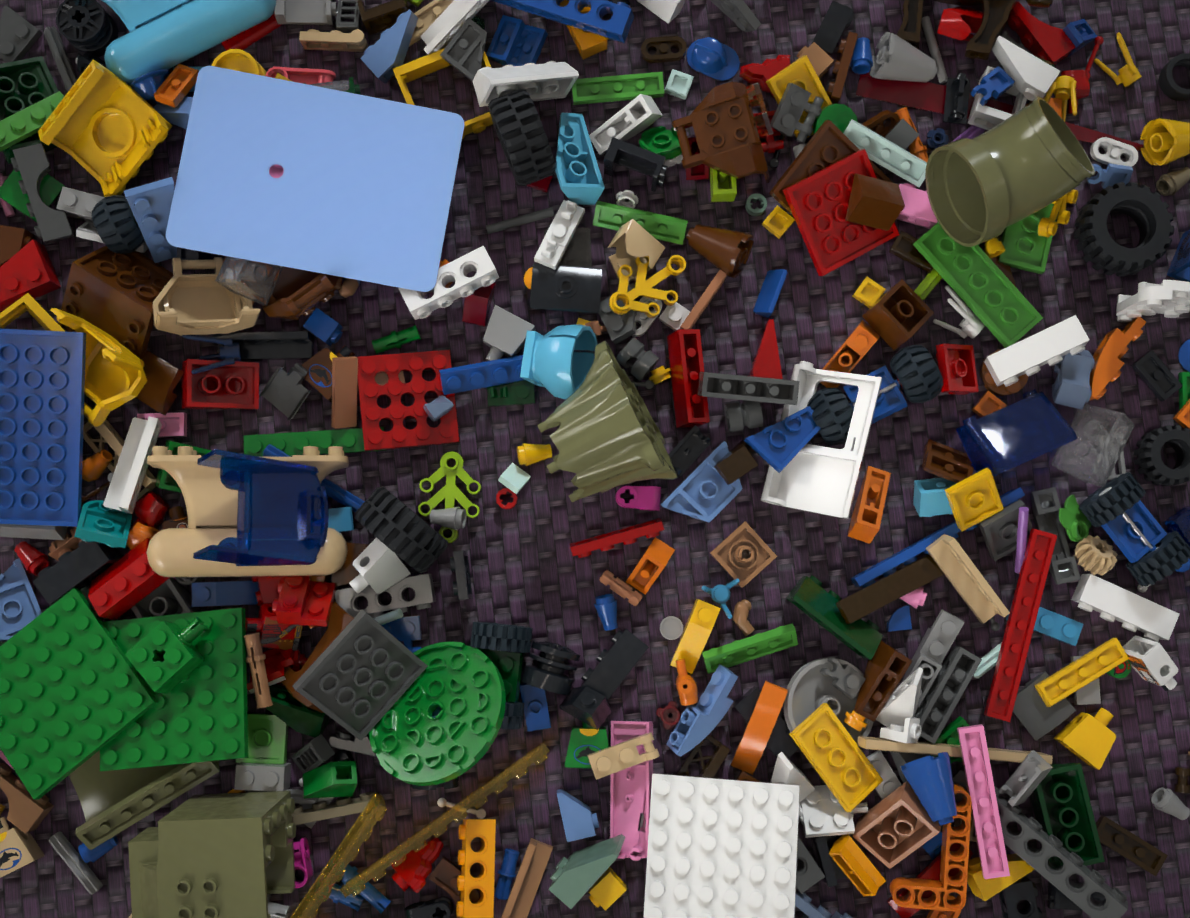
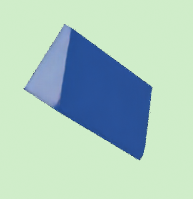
M779 269L767 272L753 309L755 314L766 318L772 315L788 273L787 270Z

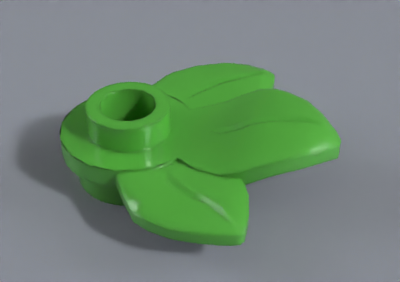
M1070 495L1065 500L1064 508H1059V520L1066 529L1069 539L1073 542H1079L1087 538L1092 524L1079 509L1075 495Z

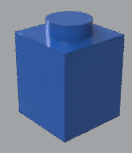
M318 308L314 310L303 325L307 331L328 346H331L332 343H337L343 334L341 332L343 327Z

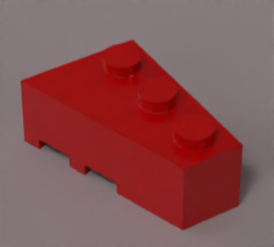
M34 239L0 267V313L27 293L36 299L61 288L45 246Z

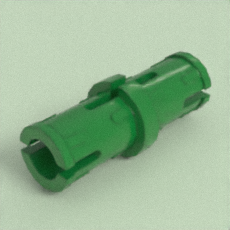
M413 325L398 332L396 330L391 331L390 335L372 340V344L376 354L395 347L397 349L402 348L401 345L421 339L417 326Z

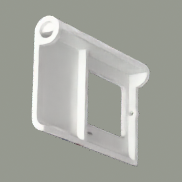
M800 361L799 364L794 365L791 380L800 381L797 405L784 404L780 421L806 408L809 400L816 393L820 382L858 386L859 391L846 444L843 449L806 444L780 473L769 464L761 501L848 519L882 377L813 368L814 364Z

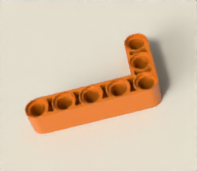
M953 784L954 793H962L964 795L962 801L956 803L957 815L953 816V819L961 818L962 823L958 827H952L951 823L943 825L940 880L905 877L893 879L889 888L892 898L898 906L952 912L960 911L965 906L972 801L963 786ZM953 843L961 844L957 851L953 852L949 849ZM952 868H959V872L955 876L948 875V872ZM901 888L908 889L907 894L904 896H898L896 893ZM926 890H931V891H933V894H932L931 897H929V898H922V897H921V896H922V893H923L924 891H926ZM950 893H958L956 899L947 900V896Z

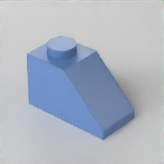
M563 789L557 790V798L567 842L596 836L595 828H599L597 814H592L591 807Z

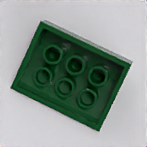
M42 56L0 64V121L59 92ZM36 133L3 150L8 164H11V158L15 157L14 149L42 143L45 151L48 152L57 148V146L53 143H50L49 146L40 141L39 134Z

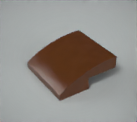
M146 351L142 360L145 364L143 369L147 382L135 398L161 414L166 415L178 396L173 393V390L184 372L153 353Z
M928 439L926 442L922 463L924 471L958 483L972 476L974 467H971L972 455Z

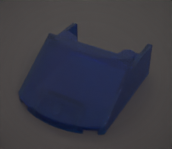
M214 449L198 459V465L220 468L222 484L228 489L238 491L237 538L227 537L221 540L218 545H209L193 553L194 559L234 563L236 566L311 565L316 562L320 548L324 546L329 520L327 494L324 485L321 486L317 476L319 471L316 467Z

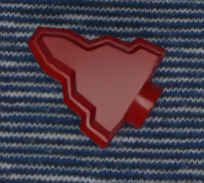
M778 55L776 59H766L762 64L751 63L742 66L739 76L751 84L758 83L762 91L772 94L766 81L790 65V55Z
M437 837L424 843L418 850H410L404 856L399 855L390 863L395 871L391 878L403 891L410 887L414 892L419 893L426 884L425 879L432 871V863L439 857L444 844Z

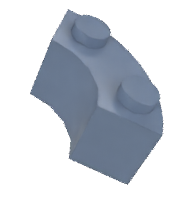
M1083 350L1073 356L1071 353L1062 356V361L1055 364L1054 372L1058 373V376L1052 385L1054 403L1082 410L1085 402L1088 403L1092 391L1089 381L1095 360L1088 350Z

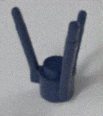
M182 335L183 338L224 344V346H220V353L199 357V360L221 358L220 362L194 369L192 374L225 365H232L237 361H241L239 342L233 343L232 338L221 339L201 335Z

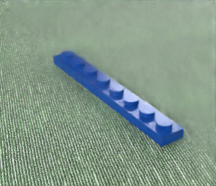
M1021 487L1006 492L1000 496L1003 507L1018 501L1025 494ZM956 521L850 579L855 587L862 585L865 588L876 582L874 578L882 574L886 577L896 572V566L902 563L906 566L916 561V555L923 551L925 554H928L925 548L943 534L956 539L959 537L957 533L961 530L958 528ZM977 523L976 525L966 529V532L978 527L979 524Z

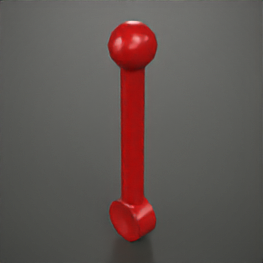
M1101 36L1096 37L1094 40L1095 46L1085 69L1087 70L1088 79L1090 78L1089 71L1098 48L1104 42Z

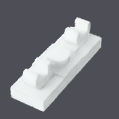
M563 200L534 257L535 262L556 270L585 213V208L577 206V203L570 200Z

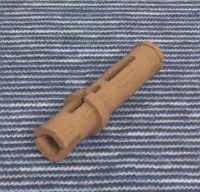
M259 632L243 636L248 655L246 663L250 665L257 709L273 705L264 663L266 654L262 652Z

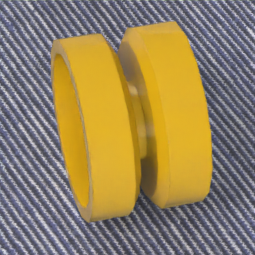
M230 49L222 52L214 59L211 65L256 75H266V70L254 57L241 49Z

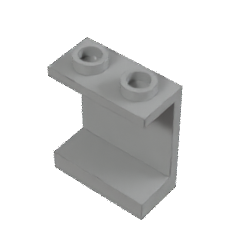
M276 0L275 17L278 24L333 25V16H337V5L333 0Z

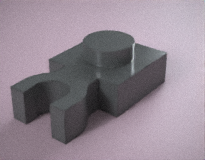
M829 657L827 661L833 665L832 671L828 668H822L820 672L825 676L833 677L832 685L848 698L854 699L866 678L848 664L841 666L838 659Z

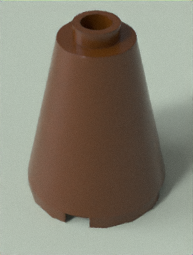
M700 224L696 225L695 228L691 227L687 234L688 245L733 279L741 273V270L738 269L741 264L746 265L754 241L750 240L754 236L749 233Z

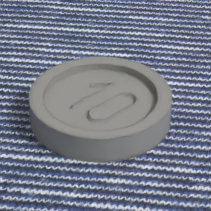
M668 616L660 623V633L668 640H675L682 635L683 624L679 618Z

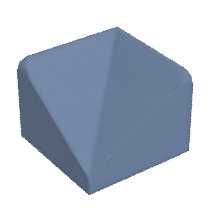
M441 395L432 402L424 404L423 409L430 419L435 422L450 412L454 404Z

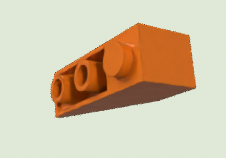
M862 320L822 370L850 373L876 343L880 335ZM820 382L826 388H837L840 385L837 383Z

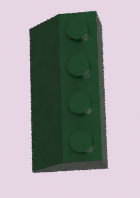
M812 575L810 578L803 576L786 599L857 655L871 660L883 637L878 632L880 628L872 621L867 620L865 622L861 618L847 625L836 605V602L842 598L832 590L829 592L825 591L821 587L823 583Z
M1081 763L1050 764L1053 768L1030 795L1035 819L1041 824L1042 830L1049 836L1051 834L1056 836L1063 843L1062 847L1069 853L1074 852L1080 856L1085 866L1105 862ZM1053 856L1049 858V861L1055 866L1063 864L1059 857Z

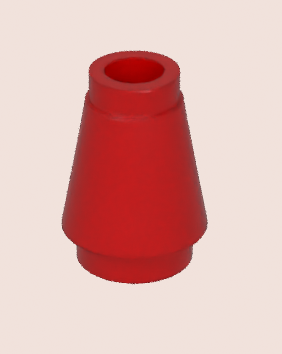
M26 541L19 543L14 549L28 573L38 575L41 570L50 565L48 556Z

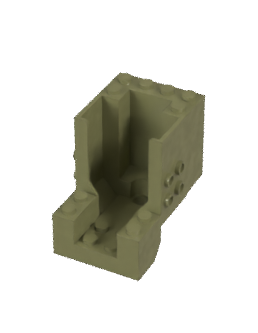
M291 791L193 795L159 820L158 827H148L128 842L132 918H271L270 914H268L267 894L292 893L296 889L293 846L296 825L292 823L295 801L291 798Z

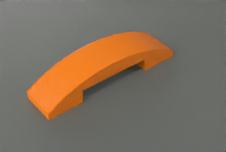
M765 681L743 737L732 759L731 766L753 775L788 693L787 689Z

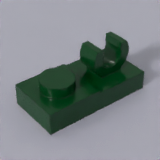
M526 380L487 387L489 407L535 404L534 384Z

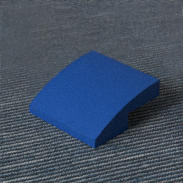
M503 15L486 53L487 58L504 66H523L527 63L536 64L548 33L545 29L525 25L521 19Z

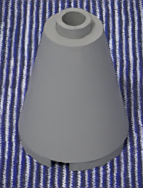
M886 32L876 46L879 49L877 57L872 56L873 66L870 70V76L875 79L927 83L935 77L938 69L934 59L890 32Z

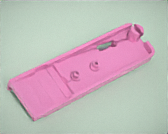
M611 721V746L652 732L653 735V721ZM643 744L636 746L639 754L646 752ZM653 759L610 774V838L621 834L626 837L618 858H630L633 861L647 858ZM641 813H642L641 823H640V830L638 831V829H639V822H640V815H641Z

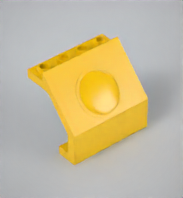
M93 59L38 130L40 141L48 146L50 143H53L71 155L101 184L104 196L108 197L121 195L124 192L126 184L138 174L140 166L145 160L147 161L151 158L156 146L166 139L172 125L130 85ZM124 133H126V134L124 135V137L128 140V142H126V141L122 138L121 141L118 143V141H119V139L122 137V135H123Z

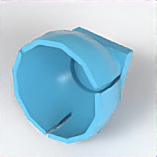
M580 324L557 326L544 336L536 331H527L520 378L536 386L545 387L553 396L566 400L581 386L595 358L593 352H577L574 350L595 351V347L598 344L595 333L590 326Z

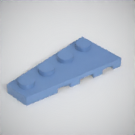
M169 177L125 190V197L154 262L158 263L177 257V247L170 245L166 239V229L174 195L173 178Z

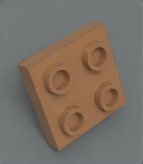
M746 521L710 552L733 580L737 578L740 580L738 585L741 588L747 585L777 557Z

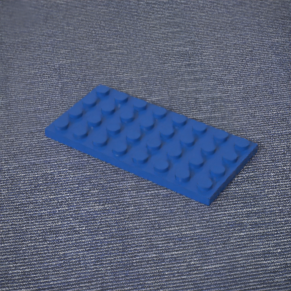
M0 329V524L77 527L81 514L86 359V333Z

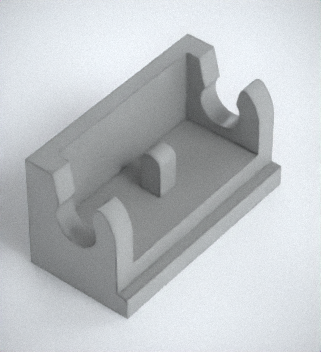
M1032 750L1008 781L999 789V793H1006L1011 797L1008 803L1012 807L1022 804L1053 767L1037 752Z

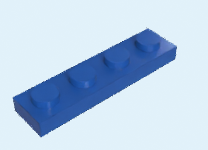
M523 355L439 370L442 392L444 395L522 381L524 379L520 378Z

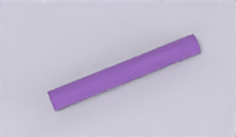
M1020 507L1018 514L1015 573L1020 574L1026 551L1029 508Z

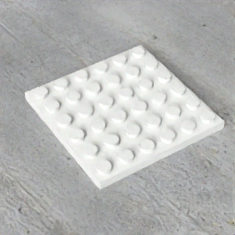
M653 773L643 918H795L800 785Z

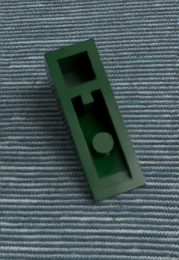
M278 684L269 686L273 705L265 707L296 732L314 738L323 733L329 721V716L326 713H321L305 706L294 698L284 686Z

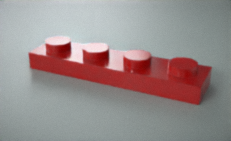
M657 518L570 543L569 545L572 556L577 555L578 558H583L591 555V551L597 549L601 551L611 550L615 548L614 544L623 542L624 545L637 542V538L646 536V538L656 537L660 535L659 531H663L664 527L662 520Z

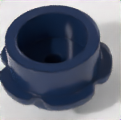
M932 129L927 133L926 144L928 148L935 150L948 144L949 137L943 129Z

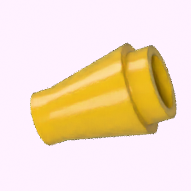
M522 443V446H517L519 465L525 464V466H529L552 458L551 445Z

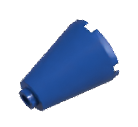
M948 752L938 753V757L935 758L934 756H926L900 766L903 775L932 822L938 821L939 826L954 822L953 816L957 815Z

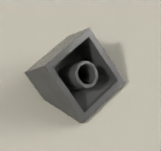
M173 577L169 578L131 608L137 618L202 612L199 607H192L191 594Z

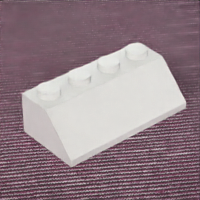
M548 61L545 64L527 63L523 66L505 65L502 68L483 67L477 71L473 79V85L479 107L488 106L491 100L519 89L527 90L532 101L560 99L567 96L579 77V73L566 62Z

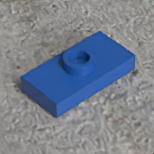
M520 683L527 731L551 728L545 690L526 683Z

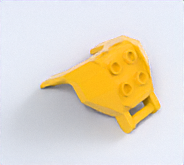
M51 308L50 311L57 316L58 322L74 329L76 332L86 333L84 394L97 405L92 409L84 402V415L88 417V421L93 426H100L111 411L138 396L147 382L143 369L145 366L144 361L119 343L114 337L83 318L57 308Z

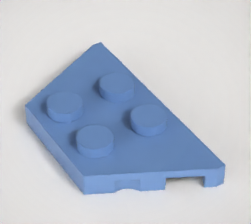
M723 441L660 506L710 523L743 489L739 478L727 485L714 467L729 453L727 443Z
M19 558L13 561V565L3 574H0V641L3 642L8 641L42 613Z

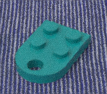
M103 500L86 502L82 507L74 537L80 538L85 542L95 541L103 543L112 548H125L132 515L104 507Z

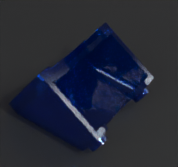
M1036 389L1022 394L1023 400L977 419L974 415L962 421L964 426L956 429L976 473L988 468L993 476L1078 439L1074 429L1042 391L1037 393Z

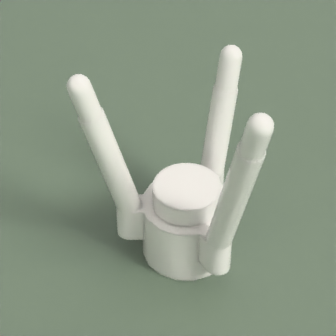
M948 285L945 286L947 292L957 302L955 303L949 298L947 300L948 303L964 317L959 324L962 329L934 319L933 323L959 334L964 339L967 335L972 339L975 338L985 325Z

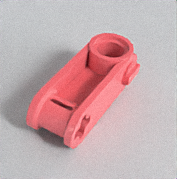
M275 66L270 68L265 75L275 78L277 73L293 82L306 83L313 86L333 84V80L336 79V73L330 70Z

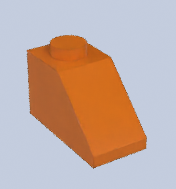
M655 537L626 580V583L646 595L665 568L675 549Z

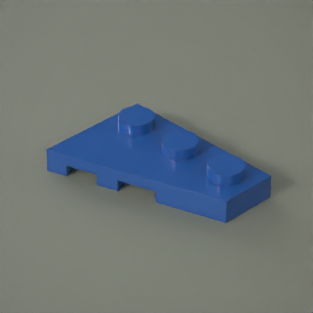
M808 406L757 434L747 437L744 441L780 473L821 428L816 426L812 418L814 410H811V407Z

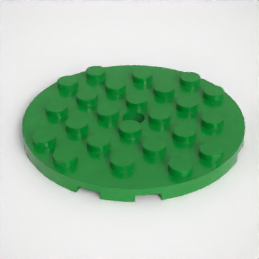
M440 642L415 651L414 654L428 667L369 732L371 748L380 761L379 764L387 772L403 782L418 786H430L455 779L471 769L486 754L501 728L506 704L502 676L496 665L476 647L467 646L462 642ZM437 707H441L442 710L433 718L432 713Z

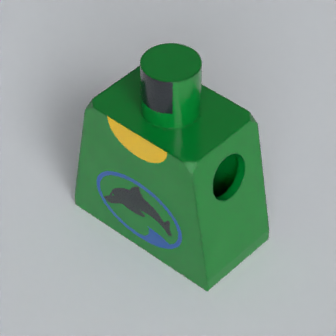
M583 721L582 726H573L565 767L591 768L587 755L609 747L606 727H599L597 730Z

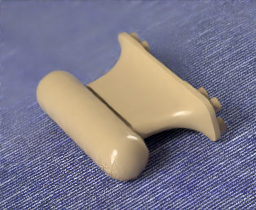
M179 446L178 455H172V451L168 450V447H152V455L147 456V464L154 468L165 470L174 478L183 494L188 516V528L160 530L149 541L146 552L148 563L158 575L164 577L326 576L334 574L342 568L348 552L344 537L333 528L309 527V515L314 495L324 478L333 471L349 466V459L347 456H344L343 447H328V455H320L318 447L306 446L303 447V455H293L292 457H202L197 455V451L193 450V447Z

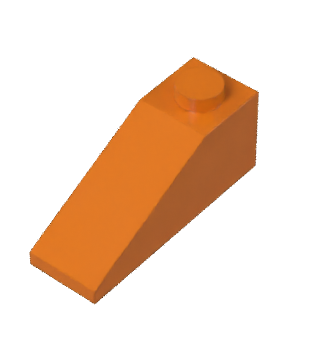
M872 466L867 467L851 517L848 537L869 544L872 542L880 529L891 473Z

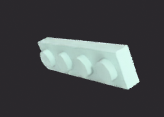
M852 119L843 134L857 148L865 149L869 159L920 188L925 180L927 162Z

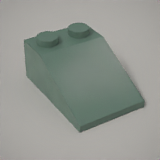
M621 834L575 851L568 859L564 856L556 865V870L550 877L552 883L548 890L572 909L618 858L626 837Z

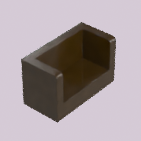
M357 0L362 22L369 35L391 28L396 23L398 16L409 10L407 0H393L366 9L362 0Z

